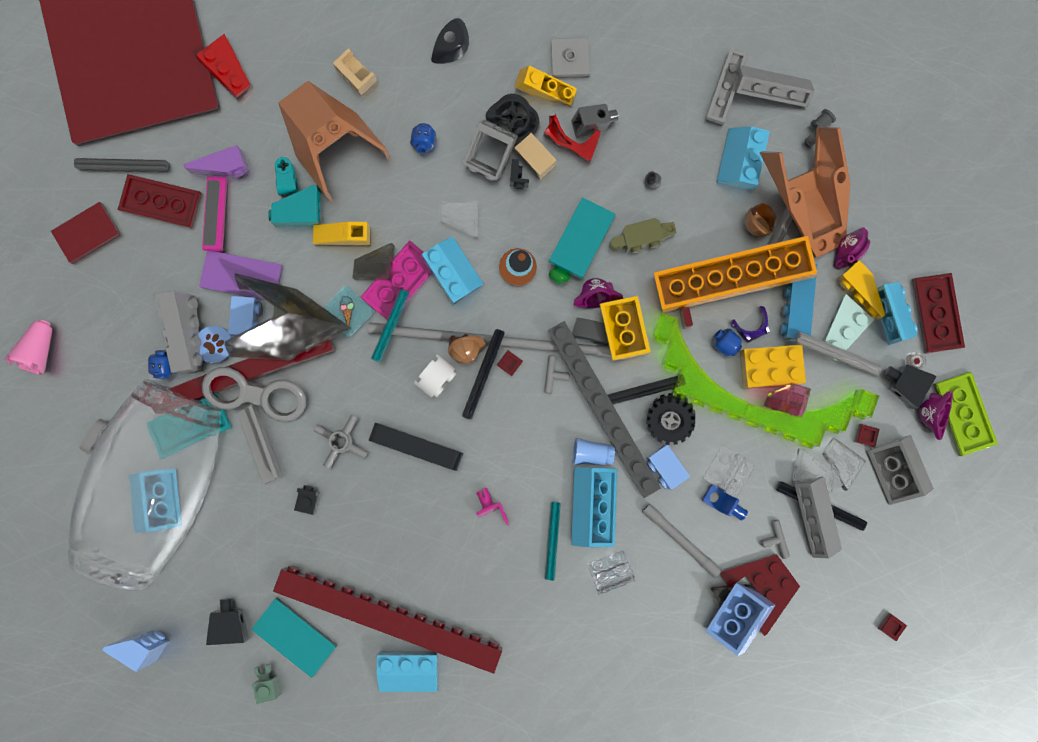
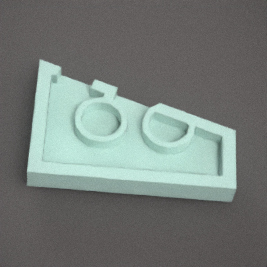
M844 294L823 342L846 351L874 319L847 294ZM829 357L834 362L837 361V359Z

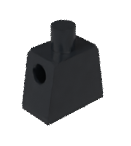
M903 365L899 370L889 366L884 373L885 377L892 380L888 387L889 391L911 409L919 408L937 377L910 365Z
M232 598L220 599V610L211 612L209 616L206 645L246 642L249 640L243 610L232 609Z

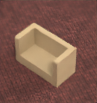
M349 48L333 62L336 71L360 95L365 93L377 81L373 72L370 73L354 57Z
M532 133L514 147L516 155L520 154L535 170L539 180L556 166L557 160Z

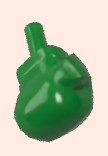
M556 266L549 271V278L557 284L568 282L571 277L570 273Z

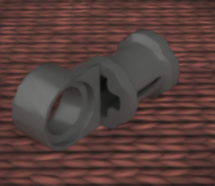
M823 109L821 115L816 120L810 122L814 131L805 139V142L810 147L816 142V129L818 127H827L830 123L836 121L835 115L830 110Z

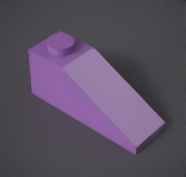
M237 145L183 164L184 168L190 173L224 177H241L245 172L249 171L243 152Z

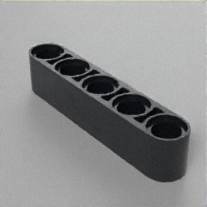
M376 422L368 440L454 471H458L464 454Z

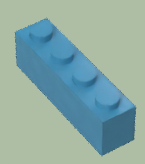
M816 276L815 278L786 285L784 296L787 297V300L782 310L785 320L781 325L783 340L796 341L795 338L799 332L811 336Z

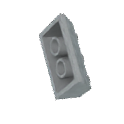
M911 435L890 441L867 451L890 505L925 496L934 489Z

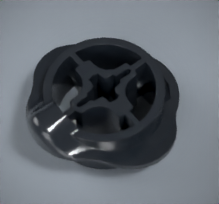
M518 94L503 96L487 110L485 115L487 121L499 126L498 123L508 125L509 131L518 135L514 145H518L530 133L534 134L540 125L536 110L530 106L524 97ZM517 107L524 109L527 112V116L518 114ZM509 108L507 113L502 114L504 110ZM525 125L521 130L516 132L519 126Z

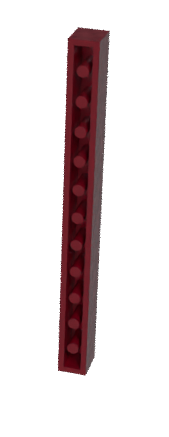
M292 566L281 569L273 589L275 593L487 672L495 673L503 649L495 641H482V637L471 633L469 636L464 634L460 628L452 627L450 629L445 627V623L441 621L426 620L427 617L422 614L416 613L412 615L408 613L406 608L397 606V609L393 608L387 601L379 600L377 602L372 600V596L361 593L358 595L353 593L354 590L349 587H337L335 582L324 579L323 582L318 580L316 575L299 573V569Z

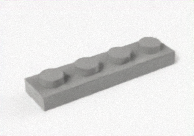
M730 48L706 120L724 125L740 78L739 67L745 65L747 53Z

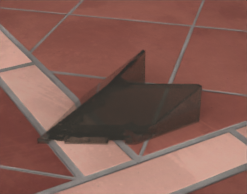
M235 273L234 277L239 290L255 292L274 306L273 318L225 341L224 345L229 357L289 361L295 358L296 355L304 351L307 352L334 338L335 335L351 329L350 326L298 289Z

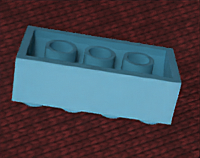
M574 467L573 546H615L617 469Z

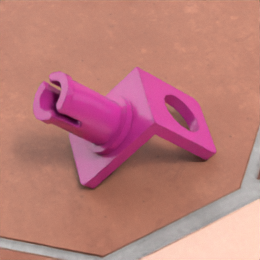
M488 488L482 489L485 497L481 491H478L476 494L483 509L476 512L477 516L482 517L500 509L506 525L509 526L510 523L500 502L493 504Z

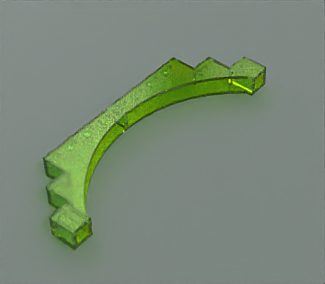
M661 313L658 317L652 336L659 343H669L661 364L665 365V369L669 371H679L671 392L675 393V396L680 394L682 399L686 397L693 400V404L696 406L704 407L706 405L711 407V411L717 414L727 413L730 419L736 421L742 419L747 421V425L758 428L760 426L766 428L765 432L772 435L779 433L784 435L783 439L790 442L797 440L802 442L801 446L808 449L820 447L826 428H828V432L837 435L846 432L852 413L853 417L861 420L873 416L879 395L863 389L855 390L853 396L840 403L808 412L769 410L743 401L720 387L699 366L682 337L678 325L680 319L665 313Z

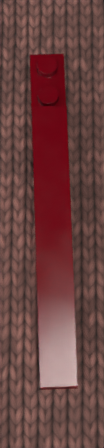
M325 332L294 344L278 347L226 367L237 370L245 377L247 382H251L264 377V375L335 350L329 333ZM205 375L149 396L154 415L205 398L202 393V382ZM229 376L215 377L210 383L213 394L239 386Z

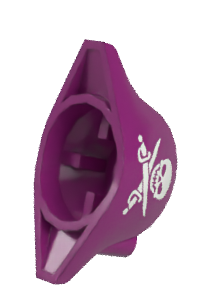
M862 227L841 239L834 267L839 270L861 260L865 256L870 246L867 229Z
M592 278L583 284L582 292L574 299L573 305L598 308L601 303L623 299V295L614 290L611 282Z
M948 391L943 396L931 393L929 400H926L920 407L919 414L922 422L933 431L937 440H942L948 423L953 391Z

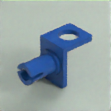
M714 485L709 487L702 499L703 502L727 516L732 514L741 521L748 514L746 509L738 505V498L728 495ZM713 492H717L719 499L717 502L712 503L710 495Z

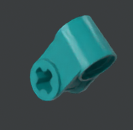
M286 157L278 158L275 161L278 195L298 192L294 165ZM284 164H287L288 167L283 171L281 168H284Z

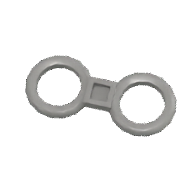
M218 367L207 373L202 382V393L205 399L212 406L219 409L231 410L245 402L260 405L264 413L274 420L289 422L297 419L306 407V396L303 390L296 383L289 380H275L265 386L247 382L240 372L230 367ZM218 376H229L238 383L240 395L231 401L220 400L211 391V381ZM278 388L291 390L298 399V406L289 413L277 412L268 402L269 394Z

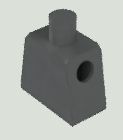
M606 104L579 107L571 120L576 138L591 135L596 130L605 131L611 122L618 121V112L616 109L608 111Z

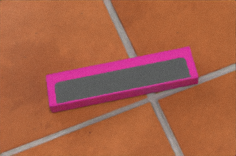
M207 177L202 241L203 251H223L227 194L226 177Z

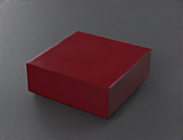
M682 308L679 311L683 329H688L693 326L690 308Z
M507 350L497 366L512 377L523 360Z
M859 424L855 443L875 448L880 429Z
M889 613L878 629L894 641H897L907 625Z

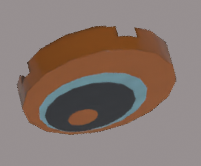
M510 249L500 259V275L510 285H526L532 281L536 274V260L525 249Z

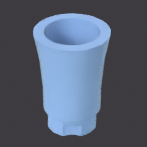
M576 438L573 448V465H612L615 447Z

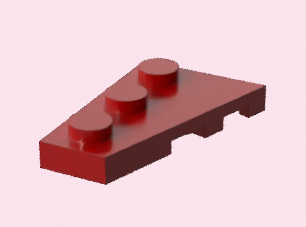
M225 34L196 54V59L235 98L250 88V83Z

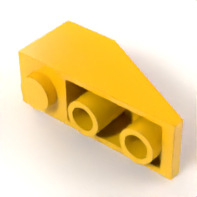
M530 65L519 70L514 86L527 94L566 106H572L577 88Z
M339 222L313 225V245H370V225L368 222Z
M860 260L855 262L837 279L840 281L842 288L847 291L849 290L853 295V299L858 304H862L866 308V312L873 319L883 318L885 312L874 276Z

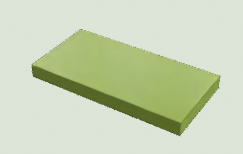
M972 371L933 384L938 395L943 396L946 392L953 391L948 426L959 456H965L998 445Z

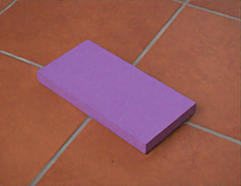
M207 251L199 287L275 302L283 265Z

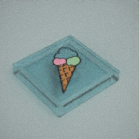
M347 285L321 311L348 339L375 312Z

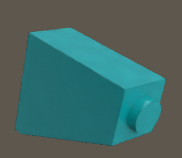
M312 185L272 203L271 210L268 211L269 221L275 227H313V225H320L321 189L318 185Z

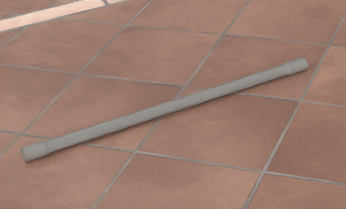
M369 322L368 334L381 335L386 324ZM396 326L395 329L393 328L395 331H392L394 333H391L396 336L449 341L452 335L462 337L464 334H467L468 336L482 337L488 345L493 336ZM503 337L500 345L559 351L554 341ZM578 344L583 354L611 357L609 346Z

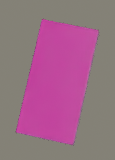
M409 240L360 298L386 320L389 319L388 317L392 308H394L393 306L399 295L398 293H400L399 291H401L400 289L410 293L407 296L408 298H406V302H408L432 274L421 258V254L424 252Z

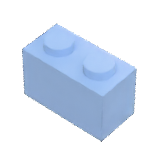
M231 297L229 335L256 338V333L259 332L257 318L258 314L261 313V303H259L258 299L253 297Z
M664 445L647 457L649 461L647 463L648 467L653 473L656 471L660 476L658 481L664 489L672 490L690 477L668 445Z

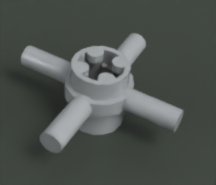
M351 414L344 429L333 433L318 424L315 426L314 431L329 439V446L332 449L323 466L330 469L338 453H344L348 450L363 459L366 457L368 452L352 444V437L349 434L358 419L356 416ZM337 437L346 438V442L341 447H338Z

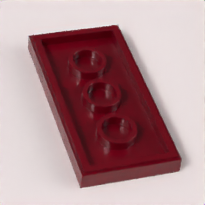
M127 174L117 210L192 229L202 193Z
M952 273L912 279L925 354L965 348Z

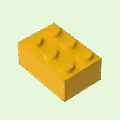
M802 345L751 348L740 351L743 389L792 386L806 383Z

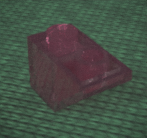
M790 383L768 392L764 406L802 418L811 389Z

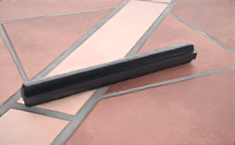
M495 329L464 408L462 417L471 420L501 345L505 332L500 329Z
M678 375L608 394V397L614 405L681 387L686 382L683 375Z
M784 482L778 483L776 487L778 492L799 501L795 487ZM831 505L834 518L859 530H865L867 521Z

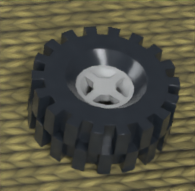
M668 393V396L663 394L660 395L659 399H654L653 404L651 403L646 419L647 429L649 432H652L651 436L653 438L658 437V442L660 443L662 440L666 441V445H670V442L676 445L680 440L681 442L686 441V437L689 438L692 431H694L696 412L693 410L692 403H688L686 397L682 399L680 394L673 396V393Z

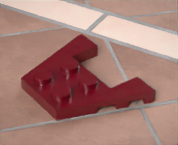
M777 554L722 570L719 574L729 588L746 577L756 592L775 604V607L760 628V632L764 636L768 634L800 588L798 582Z

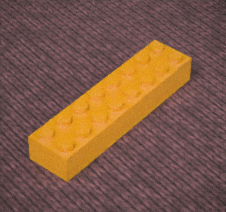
M808 236L654 272L663 313L815 278L817 275Z

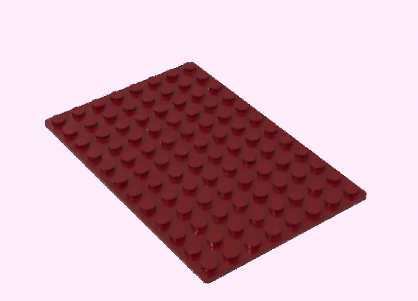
M39 0L72 143L78 145L218 108L211 73L196 59V54L204 49V44L193 0Z

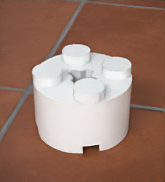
M439 354L435 356L438 360L436 362L432 360L419 375L420 382L418 383L415 380L413 383L430 398L433 395L437 398L444 389L442 387L445 381L449 383L456 375L454 372L456 368Z

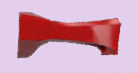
M555 114L549 116V125L544 131V135L550 137L556 145L568 148L583 159L591 162L601 131L596 130L586 142L579 144L565 135Z

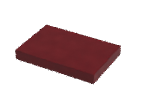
M101 202L96 203L51 230L52 235L71 264L121 235Z

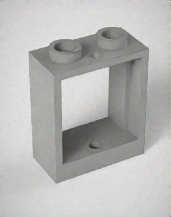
M485 119L480 121L463 164L467 166L468 170L472 172L478 171L489 180H498L504 171L518 135ZM483 133L508 144L498 169L474 159Z

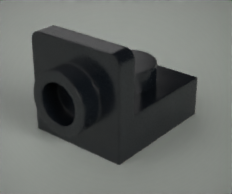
M512 159L510 186H513L514 189L523 190L525 187L528 188L529 179L518 178L522 177L523 166H519L518 159Z
M304 485L303 488H297L298 496L294 511L314 515L320 492L314 491L315 487Z

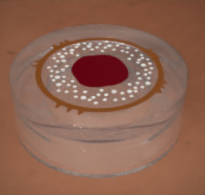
M917 351L908 354L905 359L906 365L920 370L927 363L925 355Z

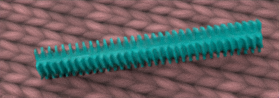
M400 289L401 291L398 293L394 308L390 312L389 319L385 323L384 330H382L383 332L373 352L374 354L370 358L378 363L381 362L380 359H382L383 352L387 348L385 346H388L387 344L390 342L388 339H390L391 333H394L392 331H395L393 328L395 329V324H397L396 322L400 318V311L404 309L402 307H405L404 305L407 303L406 298H408L407 296L410 293L403 289Z
M560 502L550 503L552 504L550 505L552 510H550L551 515L549 518L551 519L549 520L551 525H549L550 530H548L550 531L548 532L550 537H548L549 542H547L549 543L547 544L549 549H547L548 554H546L548 555L546 557L548 561H546L547 566H545L547 568L545 569L547 570L545 571V580L555 581V561L557 559V539L559 534L558 522H560L559 510H561Z

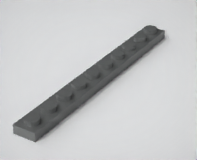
M563 321L549 329L548 333L643 498L661 489L566 322Z

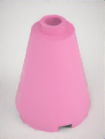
M40 319L38 322L34 321L7 354L5 361L11 365L13 362L17 363L18 368L44 375L53 331L50 323Z

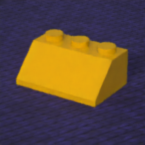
M638 296L600 304L612 361L648 355L651 351Z

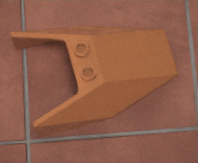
M307 81L278 102L297 159L330 202L333 199L328 193L319 165L318 154L346 133L352 136L359 135L379 148L386 159L390 158L386 147L356 112L311 82Z
M818 127L816 129L813 169L790 180L787 178L782 152H759L802 236H808L813 256L819 257L838 248L841 239L847 235L850 178L841 129L836 127Z

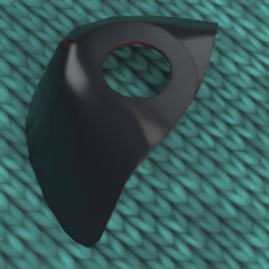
M454 18L448 22L439 33L431 57L433 63L444 64L454 62L466 53L469 46V35L465 23L460 18ZM449 31L454 32L456 35L455 41L451 43L446 42L444 39L445 33Z

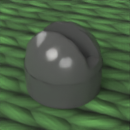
M651 171L646 175L645 184L647 186L656 188L661 184V176L658 173Z

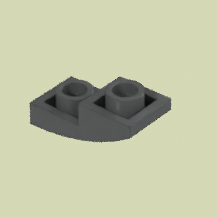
M584 318L576 319L572 334L574 338L592 340L594 343L609 345L604 323Z

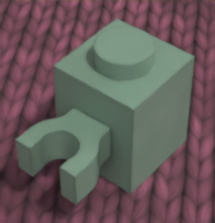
M270 664L265 665V673L260 672L259 666L254 668V673L259 678V680L252 684L256 704L276 700L281 695L277 675L270 677Z

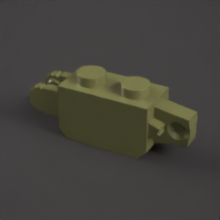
M653 218L626 225L621 235L611 239L609 247L612 250L625 249L626 252L631 251L632 254L642 251L644 247L649 246L650 249L659 247L664 239L677 233L674 222L660 223L658 219Z

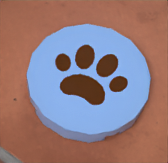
M208 326L199 332L201 339L200 355L203 361L217 364L224 362L230 357L233 352L234 341L226 329L219 326Z

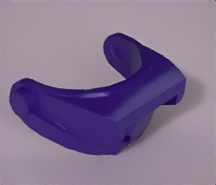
M764 306L759 307L762 315V324L756 331H746L739 327L735 319L731 320V326L735 327L747 343L769 333L768 316Z

